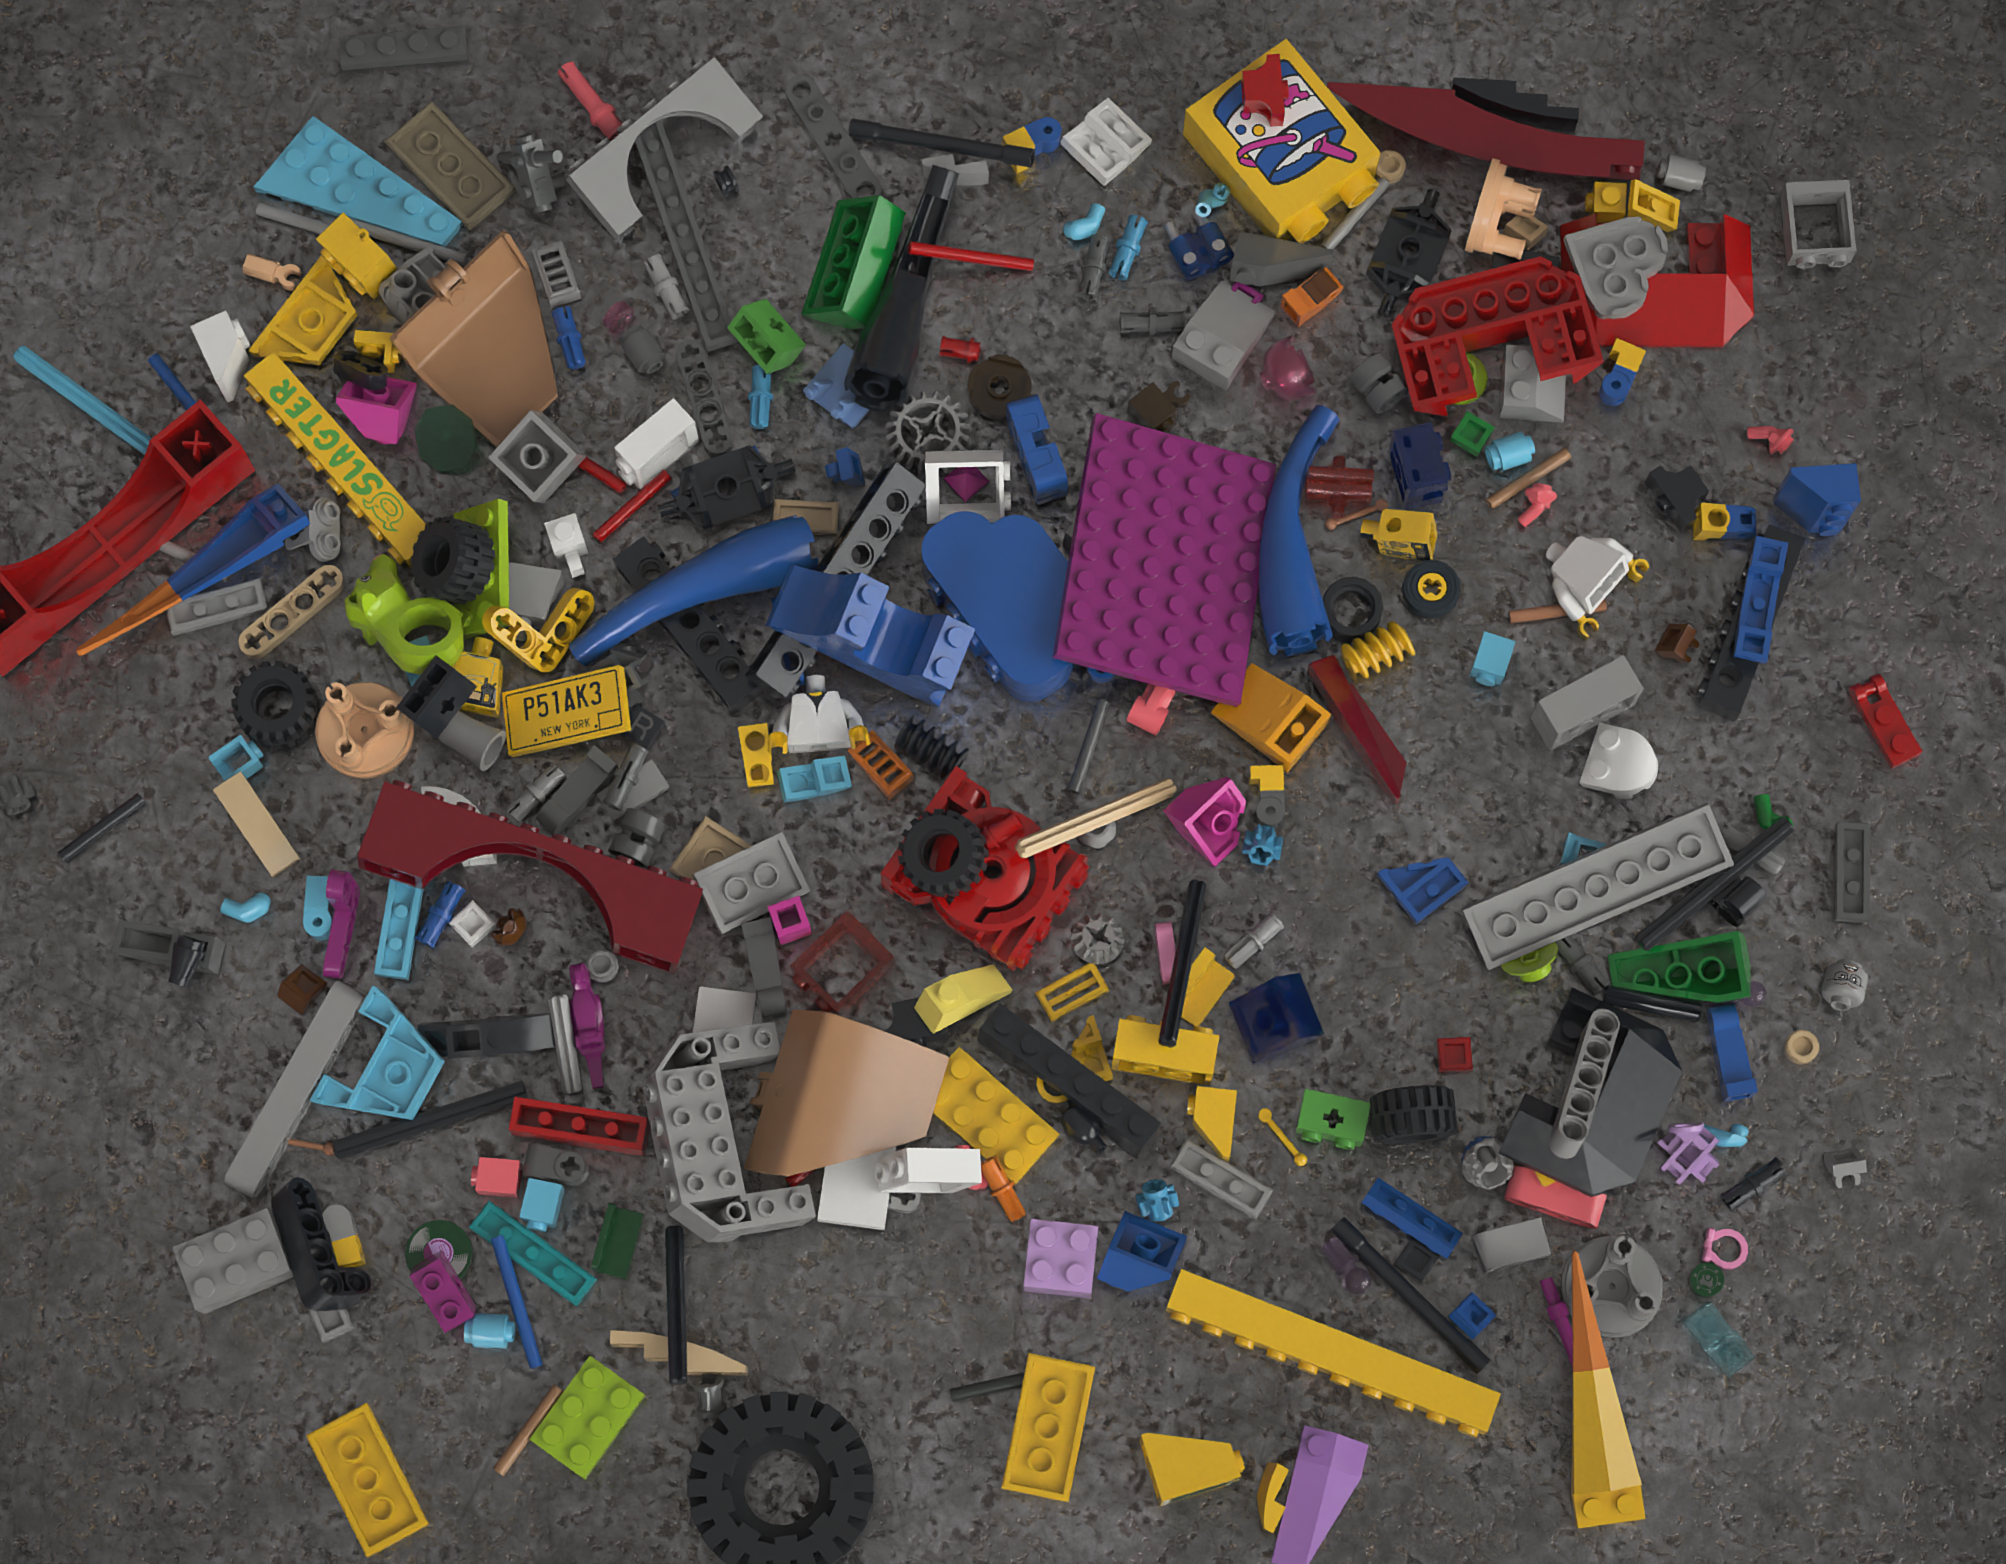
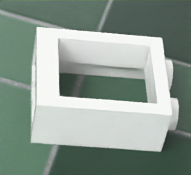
M674 398L614 447L617 456L615 463L620 468L618 473L629 486L634 483L641 490L663 469H668L699 443L695 421Z
M1003 450L925 452L927 524H936L948 515L961 511L980 514L991 523L1005 517V511H1011V491H1004V481L1010 480V461H1003ZM995 466L996 503L940 504L939 468Z
M904 1148L878 1158L875 1167V1179L878 1182L879 1192L954 1193L982 1183L980 1149Z

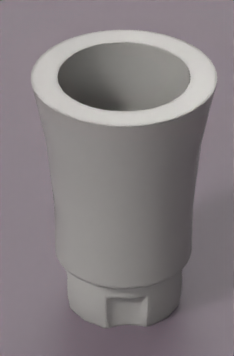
M458 711L438 738L440 742L463 755L481 771H485L493 765L500 755L506 741V732L486 725Z

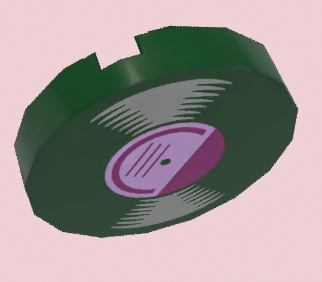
M440 1219L426 1222L415 1229L407 1241L405 1250L407 1267L411 1272L413 1266L442 1250L461 1280L467 1274L473 1260L472 1242L466 1232L453 1222Z

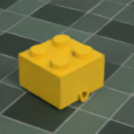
M344 212L316 238L323 248L319 253L339 275L342 274L349 281L348 283L361 296L367 293L375 300L380 295V284L398 270L390 257L369 237V232L364 228L360 229Z

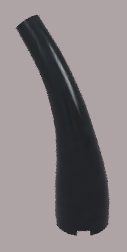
M932 164L923 194L899 257L876 307L858 338L845 377V391L850 389L856 396L854 402L869 410L885 412L886 406L896 404L900 408L907 399L919 356L928 285L935 258L908 254V245L910 241L939 245L950 201L960 174Z

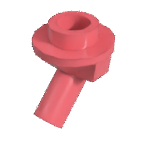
M1754 426L1747 429L1749 440H1769V452L1771 454H1774L1776 451L1782 454L1794 441L1791 437L1794 432L1792 428L1777 429L1773 426Z
M1535 483L1532 487L1527 488L1525 495L1532 505L1517 519L1524 527H1527L1544 509H1550L1551 502L1557 498V494L1552 491V487L1546 484Z

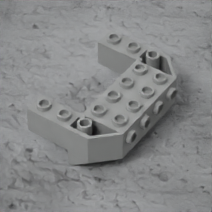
M775 1022L679 1035L666 1046L641 1083L668 1214L706 1242H730L741 1235L803 1226L816 1217L809 1184L746 1194L720 1071L769 1064L778 1057L780 1045Z

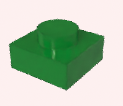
M1467 411L1452 434L1450 441L1478 457L1495 427Z

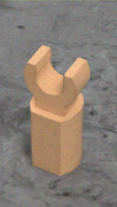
M251 253L247 254L242 268L244 275L273 284L279 282L288 291H294L296 286L293 282L287 281V277L290 274L297 276L302 274L301 269L297 265L287 264L281 266L277 261Z

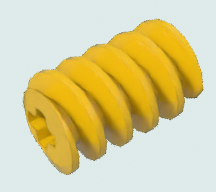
M1390 621L1387 623V630L1379 626L1375 630V635L1371 632L1365 633L1364 641L1360 638L1353 639L1352 647L1347 643L1342 644L1341 657L1348 674L1357 683L1356 673L1359 672L1367 679L1369 678V667L1378 674L1380 673L1379 662L1383 661L1390 668L1392 667L1391 656L1394 655L1402 662L1404 661L1402 651L1406 650L1411 656H1415V650L1405 629L1396 622Z

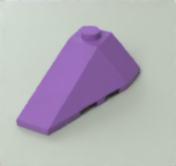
M1306 1425L1303 1426L1284 1503L1286 1508L1281 1516L1271 1563H1310L1361 1479L1368 1450L1367 1444L1338 1433Z

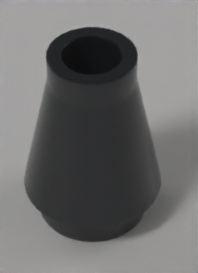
M179 935L178 941L173 943L169 982L188 987L192 975L206 953L203 950L205 942Z

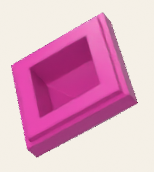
M956 467L944 477L947 484L964 502L989 483V480L977 467Z

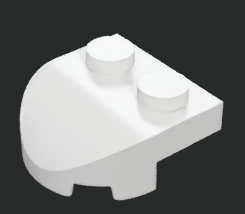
M1599 723L1580 784L1585 788L1611 793L1616 799H1631L1634 794L1639 793L1643 789L1648 790L1654 783L1658 773V760L1649 742L1638 732Z

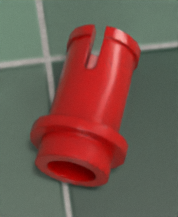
M942 336L940 349L942 350H940L939 356L964 359L969 364L972 361L978 362L981 342H975V338L967 341Z
M1010 810L1009 813L989 827L987 825L983 826L984 830L980 834L985 836L986 845L989 849L995 846L999 848L1002 841L1019 829L1024 828L1016 813Z

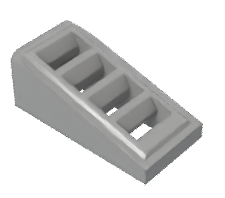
M562 240L533 249L532 254L551 309L582 299ZM559 251V256L544 261L541 260L540 256ZM559 262L563 263V266L545 271L544 267ZM563 272H566L567 274L566 276L551 281L548 280V277ZM567 282L570 283V286L552 291V287Z

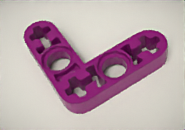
M331 869L326 885V898L335 911L323 964V976L342 979L359 905L360 887L350 872Z

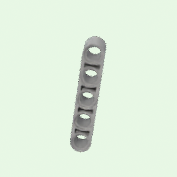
M1597 1009L1592 1013L1578 1042L1549 1139L1551 1151L1560 1158L1568 1159L1574 1157L1590 1129L1620 1026L1619 1019L1615 1013L1607 1009Z

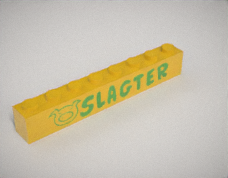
M273 351L243 375L249 385L245 390L257 404L261 400L269 408L265 411L277 427L280 424L285 426L289 431L285 435L296 449L303 447L309 455L306 459L317 472L323 470L329 476L326 482L338 496L342 492L350 500L346 505L358 519L362 516L365 517L370 523L367 529L378 542L382 539L387 542L391 547L387 551L396 563L401 565L404 562L411 570L412 564L410 560L414 552L413 546L414 543H417V536L420 531L425 530L426 523Z

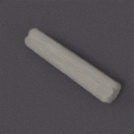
M556 995L550 997L548 1001L562 1090L565 1094L577 1093L581 1091L582 1084L567 995Z

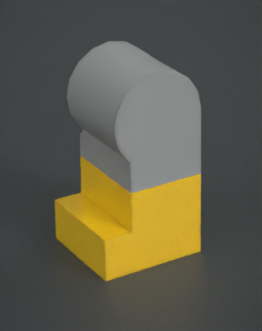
M341 1205L327 1207L322 1216L326 1229L330 1234L339 1268L365 1265L366 1262L352 1213Z

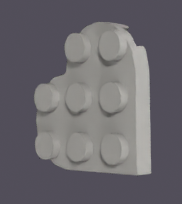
M1627 217L1565 235L1563 241L1575 273L1580 275L1587 303L1594 310L1597 317L1601 319L1626 318L1643 306L1649 288L1647 279L1663 268L1668 252L1667 237L1658 225L1655 227L1650 222L1641 220L1642 217Z

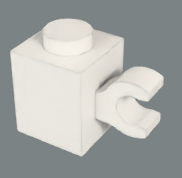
M573 513L544 523L557 563L567 561L573 578L585 574L580 557L589 553L576 514Z

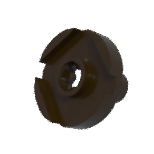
M993 355L973 367L968 377L967 388L971 405L980 414L991 419H1006V403L1031 396L1032 383L1030 376L1019 360L1008 355ZM1002 380L1008 390L997 394L993 388H990L991 384L997 385L998 381Z

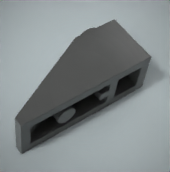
M1239 231L1230 281L1240 282L1245 285L1266 286L1310 278L1319 270L1325 267L1330 268L1333 249Z

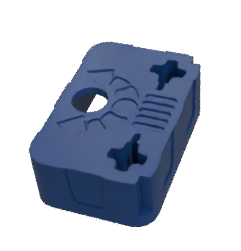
M1034 394L1006 403L1008 429L1036 506L1067 496L1068 479L1056 443L1048 444L1043 432L1044 429L1050 427L1039 396Z

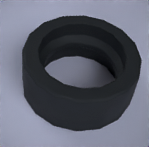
M1358 577L1341 578L1330 585L1323 597L1332 636L1338 640L1352 642L1355 638L1364 640L1365 633L1371 632L1373 634L1379 626L1384 608L1382 596L1377 588L1366 579ZM1344 592L1360 593L1370 603V617L1363 625L1353 628L1343 626L1334 617L1333 603Z

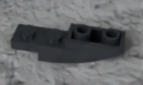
M550 1013L494 1016L478 1020L429 1022L417 1025L418 1031L441 1057H448V1059L508 1054L555 1047Z

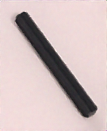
M676 1225L668 1226L665 1229L668 1361L670 1384L683 1385L688 1381L683 1228Z

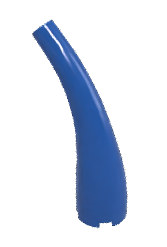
M1319 404L1315 405L1299 429L1281 463L1271 489L1263 521L1258 570L1259 602L1264 634L1269 651L1273 655H1276L1277 650H1284L1286 657L1305 654L1318 649L1316 645L1318 640L1324 637V640L1328 642L1333 635L1299 516L1300 500L1308 470L1320 446L1326 445L1340 420L1335 412Z
M797 515L746 529L673 568L618 603L569 643L572 655L582 665L588 666L635 632L676 612L700 603L782 586L790 565L815 570L818 566V557L811 559L809 543L815 542L807 521L803 517L797 518Z

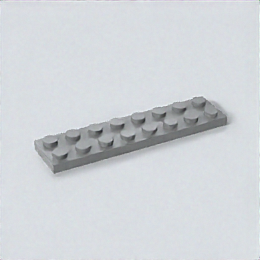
M1704 803L1461 909L1485 965L1490 970L1733 866L1734 863L1710 805Z

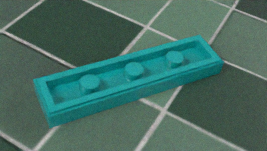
M488 1200L469 1226L472 1231L491 1245V1238L504 1235L510 1258L576 1307L579 1306L597 1281L594 1276L490 1200Z

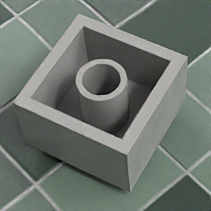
M530 410L488 458L533 502L545 503L587 455L541 411Z

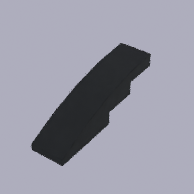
M1453 77L1450 89L1455 90L1456 97L1487 112L1537 128L1575 132L1579 120V108L1547 106L1548 94L1516 93V81L1456 77Z

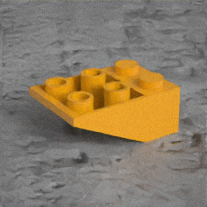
M1253 663L1248 666L1245 672L1241 704L1234 707L1219 702L1211 711L1213 716L1277 765H1283V770L1287 773L1328 725L1331 713L1305 693Z

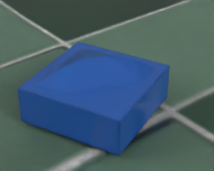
M1473 1292L1448 1315L1472 1340L1496 1316Z

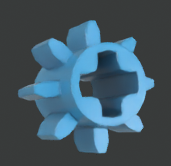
M1257 824V827L1252 832L1245 831L1242 854H1249L1250 863L1268 866L1273 859H1280L1283 837H1276L1275 827Z
M1161 1179L1146 1182L1141 1188L1142 1193L1135 1195L1141 1216L1148 1215L1152 1221H1164L1173 1215L1172 1207L1179 1206L1173 1184L1166 1185V1182Z

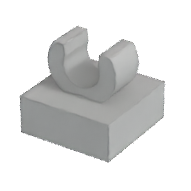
M1857 1148L1824 1153V1164L1832 1174V1180L1838 1188H1842V1178L1847 1175H1851V1180L1855 1186L1860 1184L1861 1176L1859 1173H1866L1867 1168L1866 1159Z

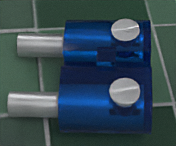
M1195 211L1193 216L1199 227L1196 228V233L1190 235L1187 232L1180 235L1172 221L1164 226L1171 239L1168 249L1187 280H1192L1206 274V269L1210 267L1213 270L1229 263L1234 257V252L1217 222H1209L1207 217H1200Z

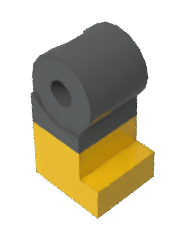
M1283 765L1250 766L1249 785H1258L1259 803L1255 810V821L1261 826L1277 828L1281 824L1285 813Z

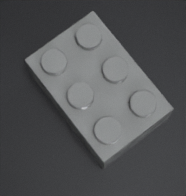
M1624 655L1615 660L1610 656L1595 666L1597 670L1587 675L1584 671L1567 680V686L1559 690L1556 687H1552L1539 695L1540 700L1534 705L1535 709L1530 719L1550 751L1635 705L1644 688Z
M268 1208L172 1247L194 1309L203 1314L293 1278L274 1213Z

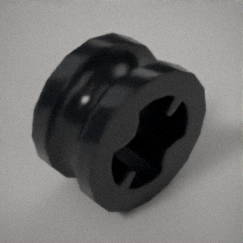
M728 165L723 167L722 172L713 171L715 181L724 197L729 196L730 191H740Z

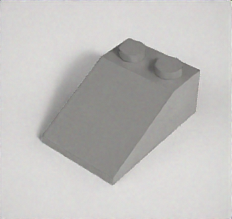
M1221 280L1190 319L1173 345L1172 360L1227 391L1276 315V311L1260 302L1252 303V297L1238 289L1236 292L1232 291V286Z

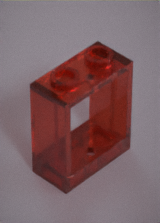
M847 910L790 965L791 971L794 974L791 979L803 992L809 989L817 997L814 1002L823 1012H832L835 1015L841 1016L895 964V959ZM846 933L877 965L837 1003L805 970L838 938Z

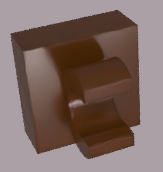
M1669 624L1654 651L1662 658H1675L1679 662H1691L1692 659L1686 654L1688 647H1699V642L1694 638L1697 630L1689 624Z

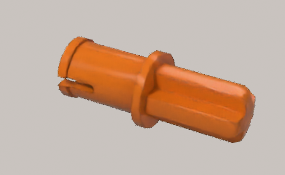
M997 1155L985 1159L981 1162V1171L992 1190L990 1195L997 1197L1010 1221L1013 1222L1022 1218L1026 1211L1012 1187L1015 1184L1014 1181L1008 1179Z

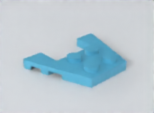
M372 985L358 1012L387 1028L354 1089L324 1074L310 1101L321 1105L413 1120L445 1060L380 988Z

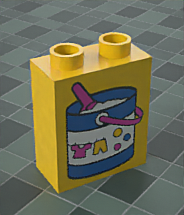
M1287 39L1277 44L1185 109L1183 136L1219 180L1229 187L1233 197L1267 237L1287 240L1293 236L1298 243H1306L1327 225L1329 219L1324 214L1326 211L1342 200L1349 208H1354L1369 198L1379 185L1374 177L1381 152ZM1267 54H1280L1282 80H1288L1289 98L1284 99L1285 116L1283 126L1270 127L1269 121L1258 113L1243 114L1242 71L1256 70L1262 67L1266 62Z

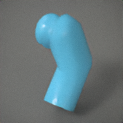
M1217 183L1214 189L1202 191L1197 199L1196 214L1200 217H1206L1210 214L1211 209L1223 206L1228 201L1227 197L1230 195L1229 187L1223 183Z
M263 892L256 893L254 897L243 903L225 898L221 905L220 913L249 923L268 912L271 899Z

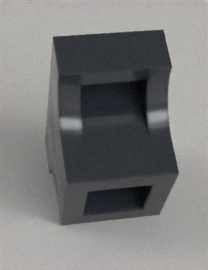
M1690 465L1676 473L1668 472L1661 466L1650 471L1645 483L1656 497L1655 504L1660 512L1664 515L1668 514L1681 534L1692 528L1697 519L1694 507L1704 502L1709 493V490Z
M919 998L891 1003L894 1018L891 1026L884 1032L927 1047V1042L949 1038L948 1027L932 1034L914 1009Z

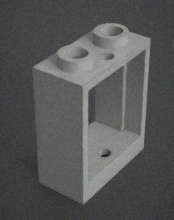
M1849 180L1786 182L1780 193L1787 266L1797 265V268L1807 269L1814 267L1816 264L1842 267L1850 263L1856 253V241ZM1836 204L1841 247L1798 249L1793 206Z

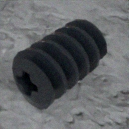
M913 715L899 732L894 748L897 751L906 748L905 756L907 758L917 755L916 764L919 766L928 762L926 769L929 773L939 769L937 777L940 780H944L950 775L955 766L961 767L968 755L969 749L965 748L960 753L956 752L958 741L955 740L947 746L948 734L944 733L938 739L935 738L937 727L933 726L926 732L924 730L926 720L922 719L917 724H914L915 715Z

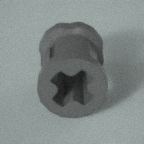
M706 1374L693 1380V1388L698 1393L699 1405L696 1412L699 1417L716 1418L727 1409L726 1403L722 1401L721 1387L724 1385L722 1376Z

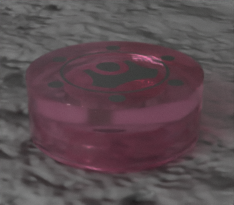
M625 301L615 303L606 312L603 325L612 333L621 331L632 319L634 309Z

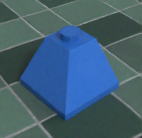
M1125 1211L1109 1245L1097 1279L1128 1292L1169 1280L1187 1236Z

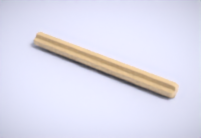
M1169 778L1158 781L1018 839L1017 844H1015V850L1021 858L1037 854L1174 796V792L1177 791L1176 785Z

